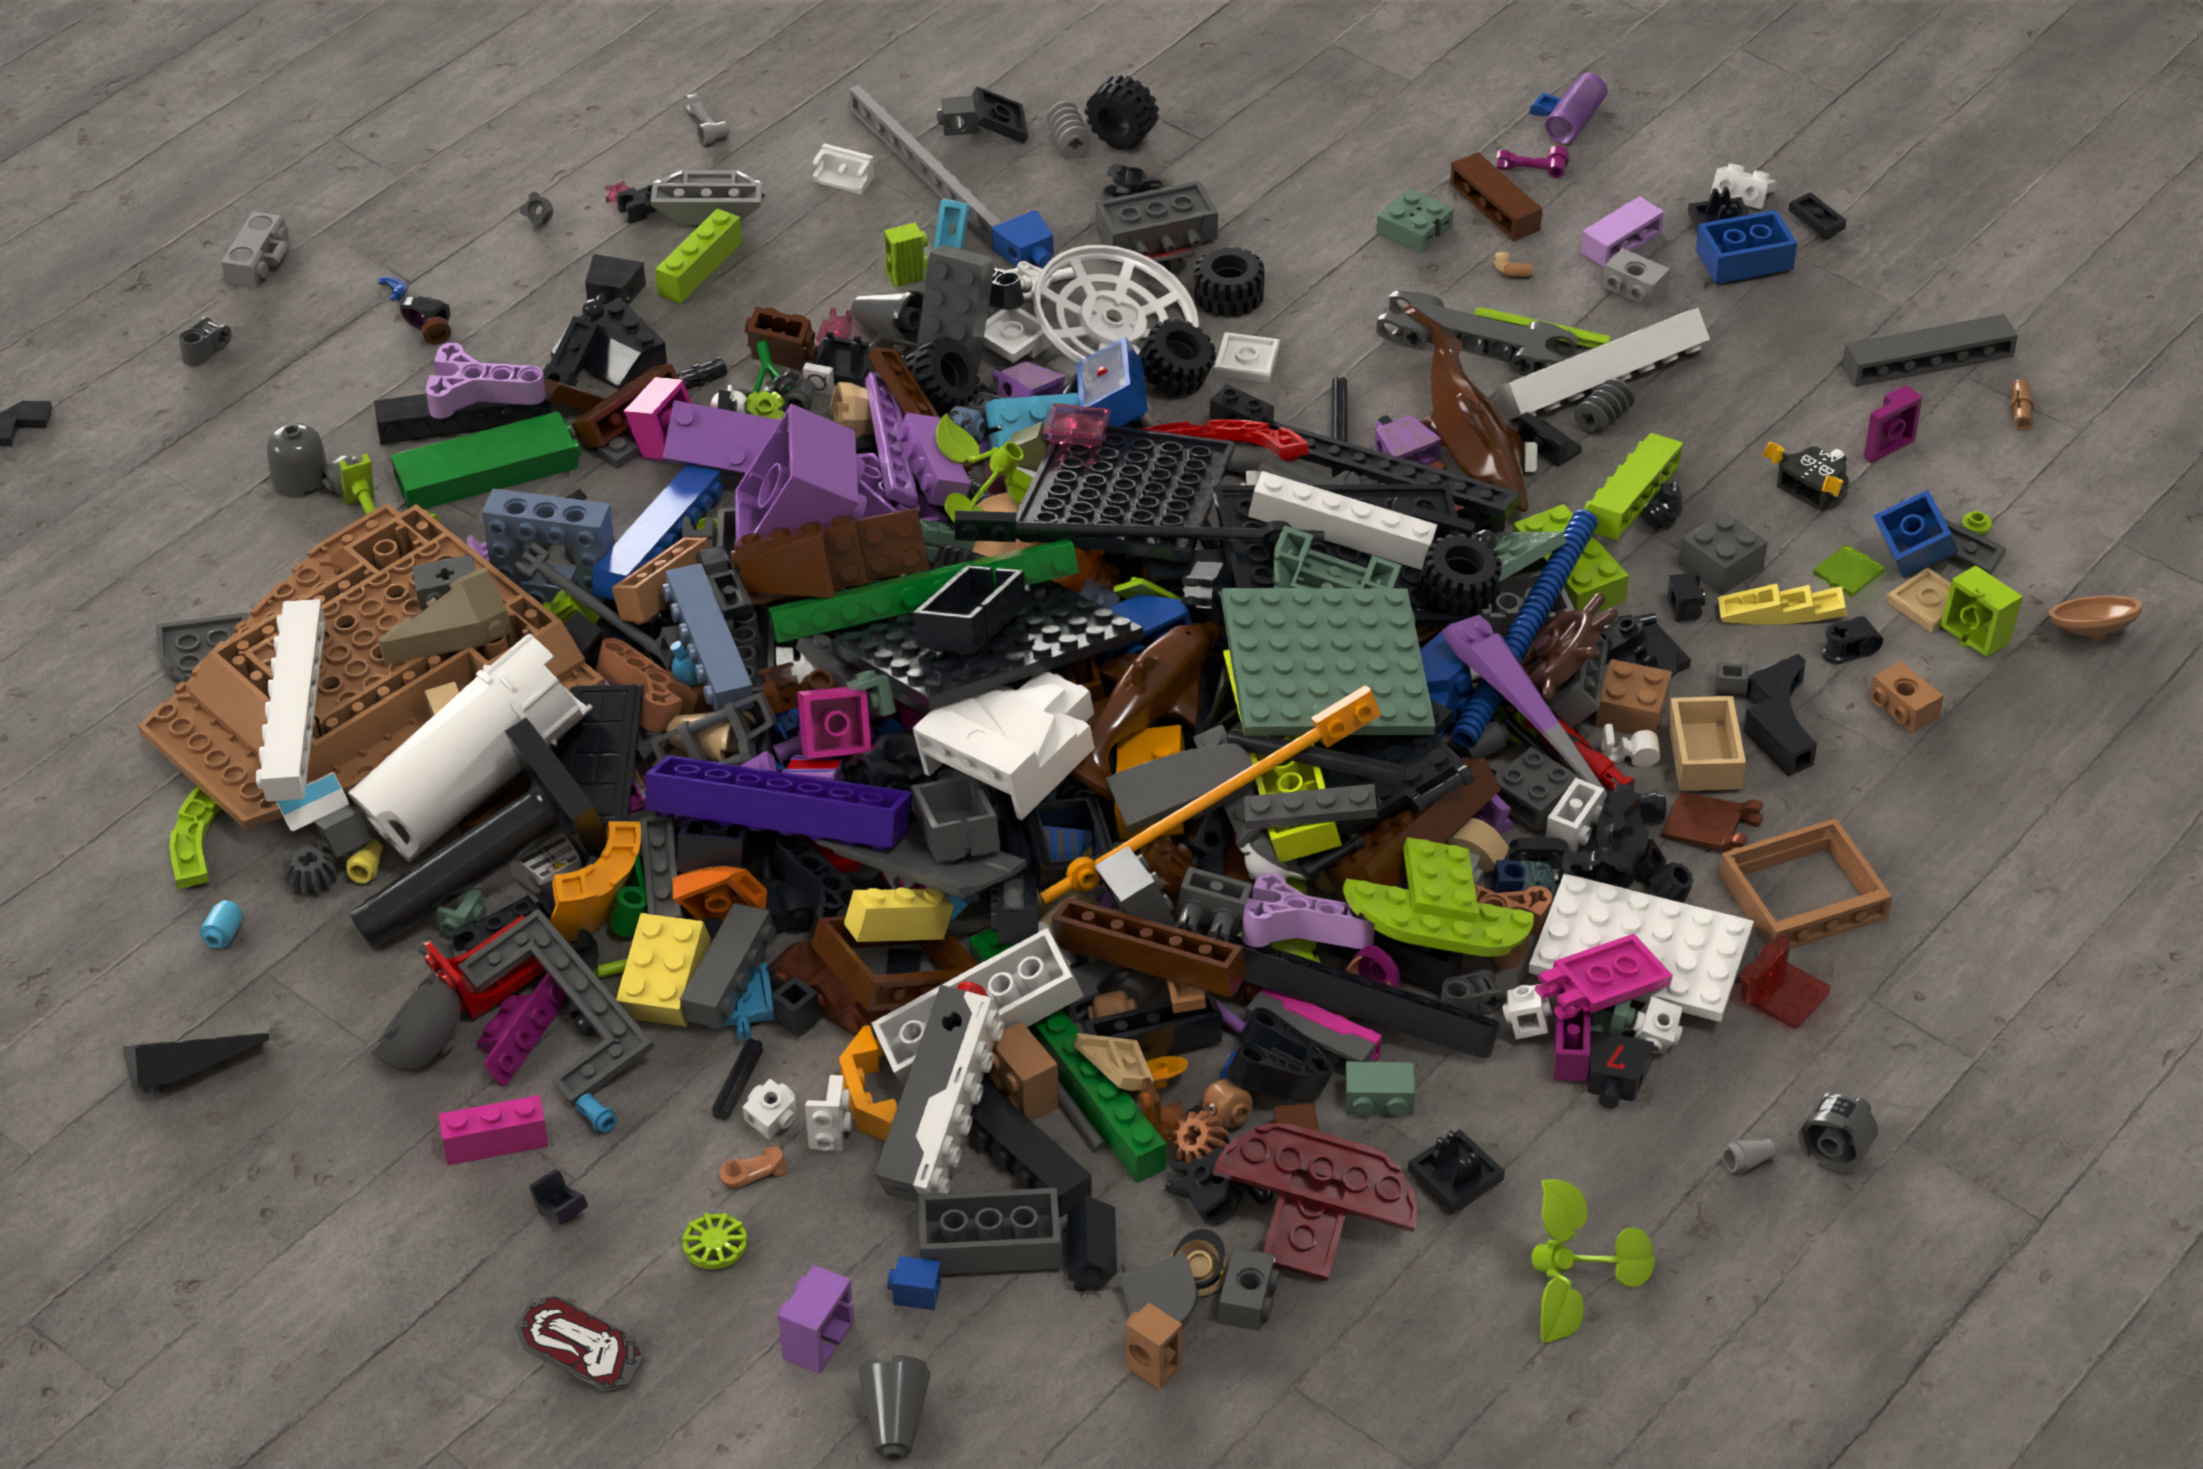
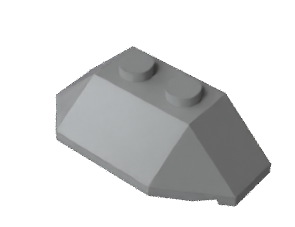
M682 170L667 176L662 181L657 180L652 183L651 206L680 225H701L717 208L739 216L740 221H742L761 206L763 185L761 181H755L738 170Z

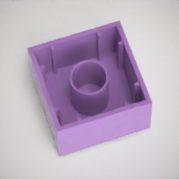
M790 404L735 490L736 543L741 539V536L750 533H759L760 536L770 534L771 530L781 527H789V530L801 528V525L807 522L819 521V524L831 522L832 518L849 515L850 518H862L867 498L858 493V484L863 476L865 461L856 457L855 430Z

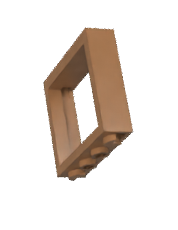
M1836 818L1799 830L1789 831L1766 840L1763 839L1740 848H1734L1723 852L1721 855L1720 878L1748 919L1754 921L1753 926L1772 954L1882 921L1889 917L1892 900L1891 894ZM1829 849L1861 896L1776 922L1744 875Z

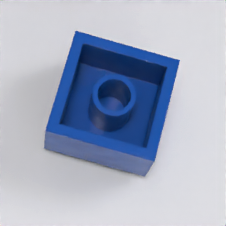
M1925 490L1873 515L1880 534L1903 578L1958 553L1953 536L1929 490Z

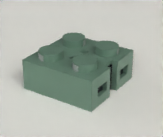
M1408 188L1377 215L1376 233L1423 253L1435 242L1436 236L1441 237L1453 226L1454 208Z

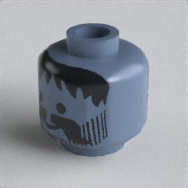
M955 406L947 414L955 424L967 431L976 442H981L984 439L987 421L983 419V415L979 410Z

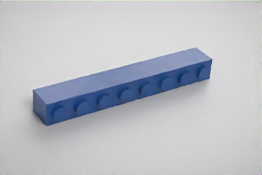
M687 464L593 567L592 595L615 600L612 591L614 585L683 538L682 525L684 517H689L693 527L694 525L696 526L702 516L708 513L711 506L722 496L723 483L720 482L721 471Z

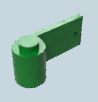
M639 853L625 887L617 892L609 920L610 929L620 937H633L635 935L640 914H645L647 908L646 885Z

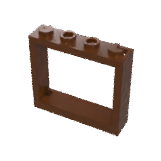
M846 916L819 918L811 944L813 949L866 1011L898 1009L937 988L940 984L942 985L979 965L948 929L944 940L857 942L844 925ZM919 943L942 970L874 975L851 948Z

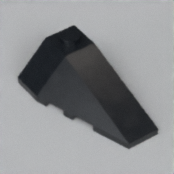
M269 1033L216 1037V1039H191L177 1043L159 1042L123 1046L132 1087H142V1093L163 1091L162 1085L173 1084L268 1041Z

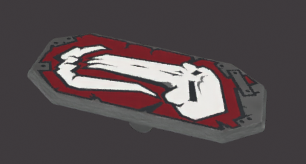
M556 1295L531 1299L515 1326L525 1351L603 1392L629 1388L644 1361L634 1336Z

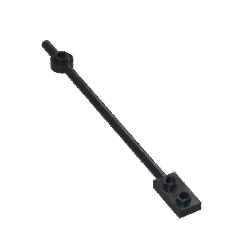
M955 510V540L1016 542V533L1262 541L1267 548L1275 550L1284 525L1292 528L1289 523L1279 520L1267 523L1263 529L1017 521V512ZM1299 530L1313 535L1312 543H1324V531Z

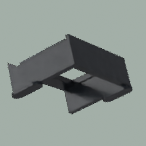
M1093 793L1092 797L1040 802L1021 820L1023 828L1028 830L1039 866L1038 894L1066 878L1069 865L1077 859L1053 860L1043 826L1090 824L1100 855L1089 857L1093 860L1114 849L1096 793Z

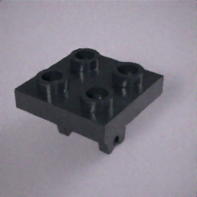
M1724 187L1720 194L1717 188H1713L1709 201L1688 204V214L1697 233L1698 224L1750 215L1742 197L1730 198L1728 187Z
M827 331V335H824L811 364L833 368L834 384L846 382L863 388L866 383L865 379L874 365L868 354L873 347H879V343L862 341L860 335H855L854 340L834 337L833 331Z
M1460 1129L1456 1132L1450 1130L1445 1139L1439 1137L1434 1146L1408 1161L1407 1169L1452 1213L1503 1181L1505 1176V1170Z

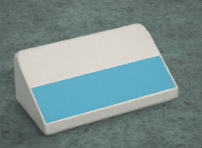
M334 772L306 784L305 799L276 801L290 831H295L349 805L348 799Z

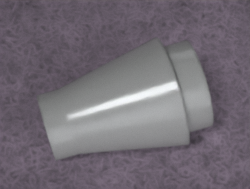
M1770 1139L1731 1141L1728 1146L1723 1148L1722 1158L1728 1171L1743 1174L1766 1160L1773 1159L1776 1150Z

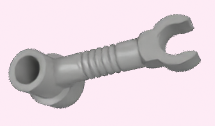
M697 94L685 96L690 104L685 106L686 111L696 115L702 123L697 126V136L703 146L713 144L717 139L729 136L727 123L725 121L715 123L703 109Z

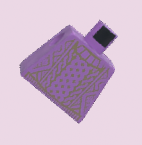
M1022 362L1010 368L1002 365L997 366L993 372L992 379L999 383L998 396L1017 398L1057 395L1064 387L1065 375L1029 362Z
M1382 416L1376 422L1375 451L1427 466L1440 461L1441 438L1412 416H1406L1396 421H1393L1389 416Z

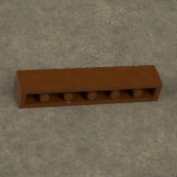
M1069 897L1065 899L1051 918L1055 940L1059 947L1064 950L1231 998L1247 976L1243 947Z

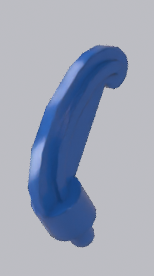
M390 276L378 279L379 284L387 283L394 289L391 292V301L400 300L405 295L407 286L402 280Z

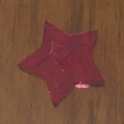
M624 180L616 185H605L606 192L608 193L606 203L617 202V193L630 189V187H626Z

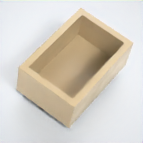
M1733 696L1671 698L1668 730L1679 791L1742 789L1746 760Z

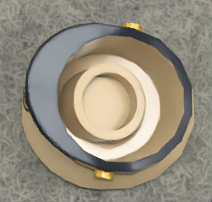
M1197 1229L1188 1233L1180 1240L1170 1257L1184 1252L1194 1276L1199 1297L1210 1295L1219 1290L1225 1282L1229 1261L1225 1256L1224 1244L1221 1238L1211 1230Z

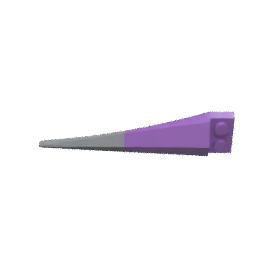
M1481 614L1453 623L1441 631L1458 658L1477 672L1516 707L1565 758L1583 781L1603 788L1504 638L1498 633H1493L1490 623L1483 619ZM1604 789L1603 804H1604L1605 798H1606V796H1607V792L1605 791V789Z

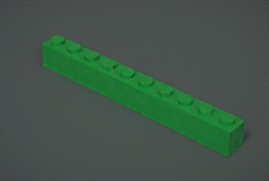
M1063 539L838 591L836 596L831 598L812 597L769 607L768 611L774 637L777 643L914 612L966 565L992 567L994 591L997 589L995 573L997 568L1024 570L1025 586L1078 574L1079 568L1074 544L1069 539Z
M991 928L969 938V953L978 964L1013 946L1011 943H999L998 932H992ZM1063 1009L1028 1026L1027 1029L1058 1064V1080L1133 1179L1139 1183L1166 1170V1142L1125 1089L1118 1088L1074 1047L1075 1038L1080 1031Z

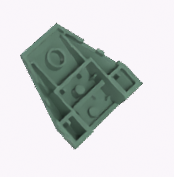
M1284 525L1274 550V588H1394L1402 565L1372 555L1368 568L1361 567L1311 550L1313 535Z

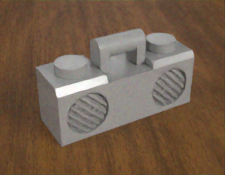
M252 211L221 261L225 284L257 289L261 280L267 276L268 265L278 266L289 247L287 244L289 233L288 229L285 228L283 217Z

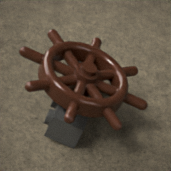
M1602 593L1595 594L1583 610L1576 609L1569 612L1558 610L1555 613V618L1539 630L1521 664L1540 694L1546 699H1551L1550 708L1556 718L1563 720L1571 728L1600 707L1608 643L1601 637V629L1618 617V611L1614 608H1609L1595 619L1593 618L1605 602V596ZM1510 702L1504 707L1505 713L1509 715H1514L1518 710Z

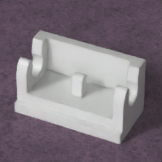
M824 143L813 161V165L818 166L812 175V180L815 183L862 195L874 179L873 156Z

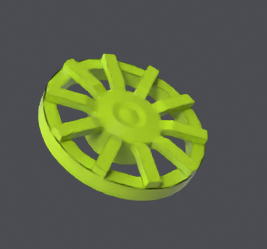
M724 1212L723 1214L705 1213L704 1216L689 1222L682 1235V1246L685 1256L691 1263L704 1269H721L736 1263L744 1255L748 1243L743 1223ZM712 1222H719L717 1227H713ZM725 1223L731 1225L725 1230L723 1229ZM707 1224L708 1229L705 1230L701 1226ZM736 1229H737V1230L739 1231V1233H740V1235H729V1236H728V1234H730L731 1232H733V1231L736 1230ZM694 1231H697L701 1234V1236L691 1234ZM741 1241V1244L739 1248L731 1245L729 1242ZM688 1242H701L692 1248L688 1246ZM702 1249L704 1252L702 1258L694 1255L695 1252ZM727 1250L733 1252L730 1257L724 1258L723 1254ZM709 1256H718L719 1260L708 1261Z

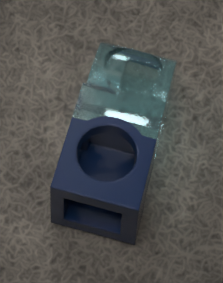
M1496 860L1490 882L1493 892L1525 891L1532 886H1542L1550 890L1552 895L1555 893V883L1550 865L1533 861Z

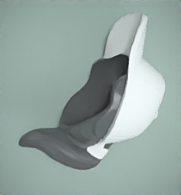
M1245 824L1237 833L1235 842L1237 847L1245 854V866L1251 879H1257L1261 874L1272 873L1284 877L1285 880L1291 877L1307 881L1306 876L1293 860L1283 863L1278 861L1273 844L1269 841L1264 828L1246 830Z

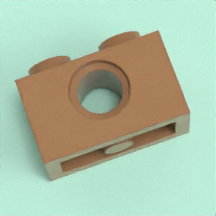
M1902 661L1873 676L1870 699L1912 733L1940 718L1944 695Z
M1148 1302L1139 1312H1134L1126 1322V1368L1156 1388L1161 1389L1182 1368V1323Z

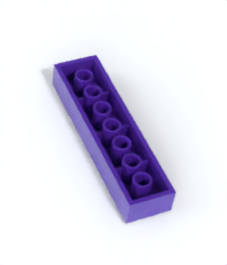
M671 755L664 757L646 773L644 810L653 811L657 816L661 817L679 815L686 816L687 820L693 822L712 820L716 821L720 826L745 825L752 831L777 830L779 834L784 836L803 834L809 835L810 839L817 841L829 838L840 840V843L844 845L869 844L876 850L893 848L910 829L911 791Z

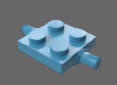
M767 962L761 963L758 968L754 969L749 978L746 991L744 993L741 992L736 1002L733 1015L728 1017L723 1027L736 1025L739 1040L744 1041L743 1030H745L746 1040L752 1037L749 1023L775 1020L769 974L766 969Z

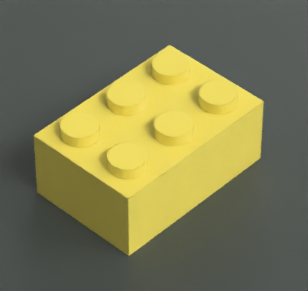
M640 914L616 998L633 1020L687 1027L688 1021H685L680 997L711 942L704 922Z

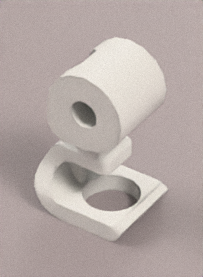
M1606 724L1600 737V750L1602 754L1606 755L1615 764L1624 761L1626 756H1629L1632 764L1637 767H1650L1659 761V742L1657 735L1653 731H1638L1632 735L1631 740L1622 737L1619 746L1613 748L1615 744L1613 725Z

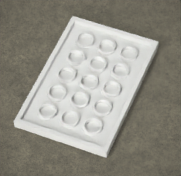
M1564 873L1529 963L1528 973L1539 975V973L1553 968L1554 961L1635 934L1673 977L1669 986L1635 997L1632 1000L1646 1003L1653 996L1683 1007V1013L1722 1022L1753 930L1754 921Z

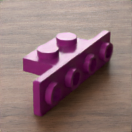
M548 973L532 994L513 995L506 998L501 1003L499 1012L493 1020L486 1024L483 1034L476 1042L483 1052H490L483 1064L499 1086H506L566 1002V994Z

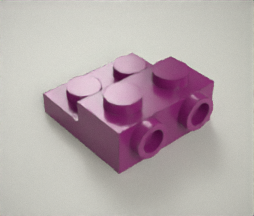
M1908 385L1885 395L1883 407L1876 409L1870 415L1864 458L1871 463L1905 447L1916 439L1922 396Z

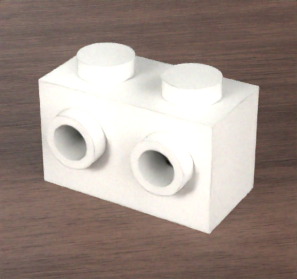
M1575 778L1548 816L1546 838L1565 840L1568 843L1569 852H1577L1581 845L1585 846L1591 837L1595 824H1598L1603 807L1604 788Z

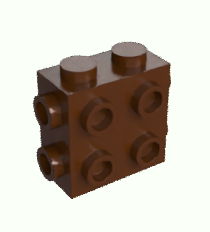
M755 307L753 316H749L746 320L745 333H748V347L751 348L753 359L760 361L756 343L767 340L773 364L803 371L804 365L812 362L818 346L814 344L815 331H812L810 319L800 314L789 315L781 313L774 308L763 309Z

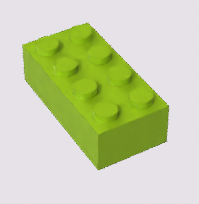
M1562 504L1513 523V532H1564L1573 513ZM1592 535L1570 577L1567 579L1564 588L1575 610H1583L1595 594L1602 593L1605 596V602L1596 612L1598 613L1626 602L1629 574ZM1552 552L1526 567L1531 572L1542 570Z

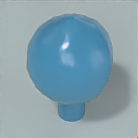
M680 641L674 642L670 646L675 655L672 662L674 678L690 687L699 685L695 672L696 663H690L687 649L684 648Z

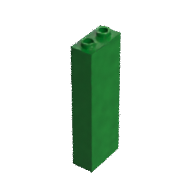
M557 411L392 454L391 461L394 478L407 508L409 509L417 504L422 509H427L491 492L492 489H502L578 469L577 456H581V449L578 440H572L573 434L569 422H564L560 412Z

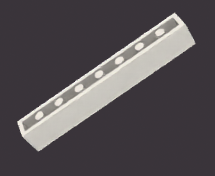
M1695 308L1497 387L1509 420L1517 418L1525 412H1529L1535 417L1537 416L1536 410L1544 408V411L1547 412L1560 407V400L1565 398L1568 399V402L1580 399L1585 396L1583 391L1591 388V391L1594 392L1608 379L1618 378L1624 381L1631 378L1630 372L1638 369L1640 374L1655 368L1654 362L1661 360L1662 364L1678 359L1677 353L1683 350L1686 355L1702 349L1700 343L1708 341L1710 338L1699 308Z
M321 599L283 602L282 614L277 615L279 636L274 637L276 658L271 659V671L274 677L268 681V692L271 700L265 704V714L268 722L262 726V736L265 745L259 749V759L262 768L256 771L258 789H263L266 801L305 799L326 626Z

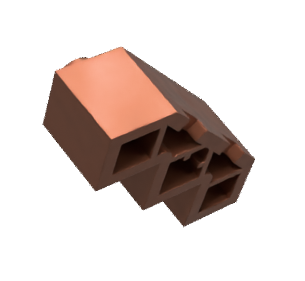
M808 940L791 944L766 967L771 975L772 982L777 988L782 987L796 976L818 992L821 1016L855 1036L863 1026L870 1025L873 1032L872 1022L896 1010L866 1011L830 967L824 963Z

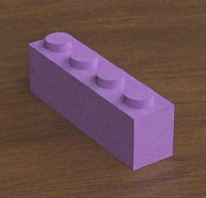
M906 413L903 422L897 428V440L902 446L905 457L908 459L928 503L945 506V499L951 493H960L967 496L971 482L962 464H957L944 455L937 444L936 429L940 421L939 417Z

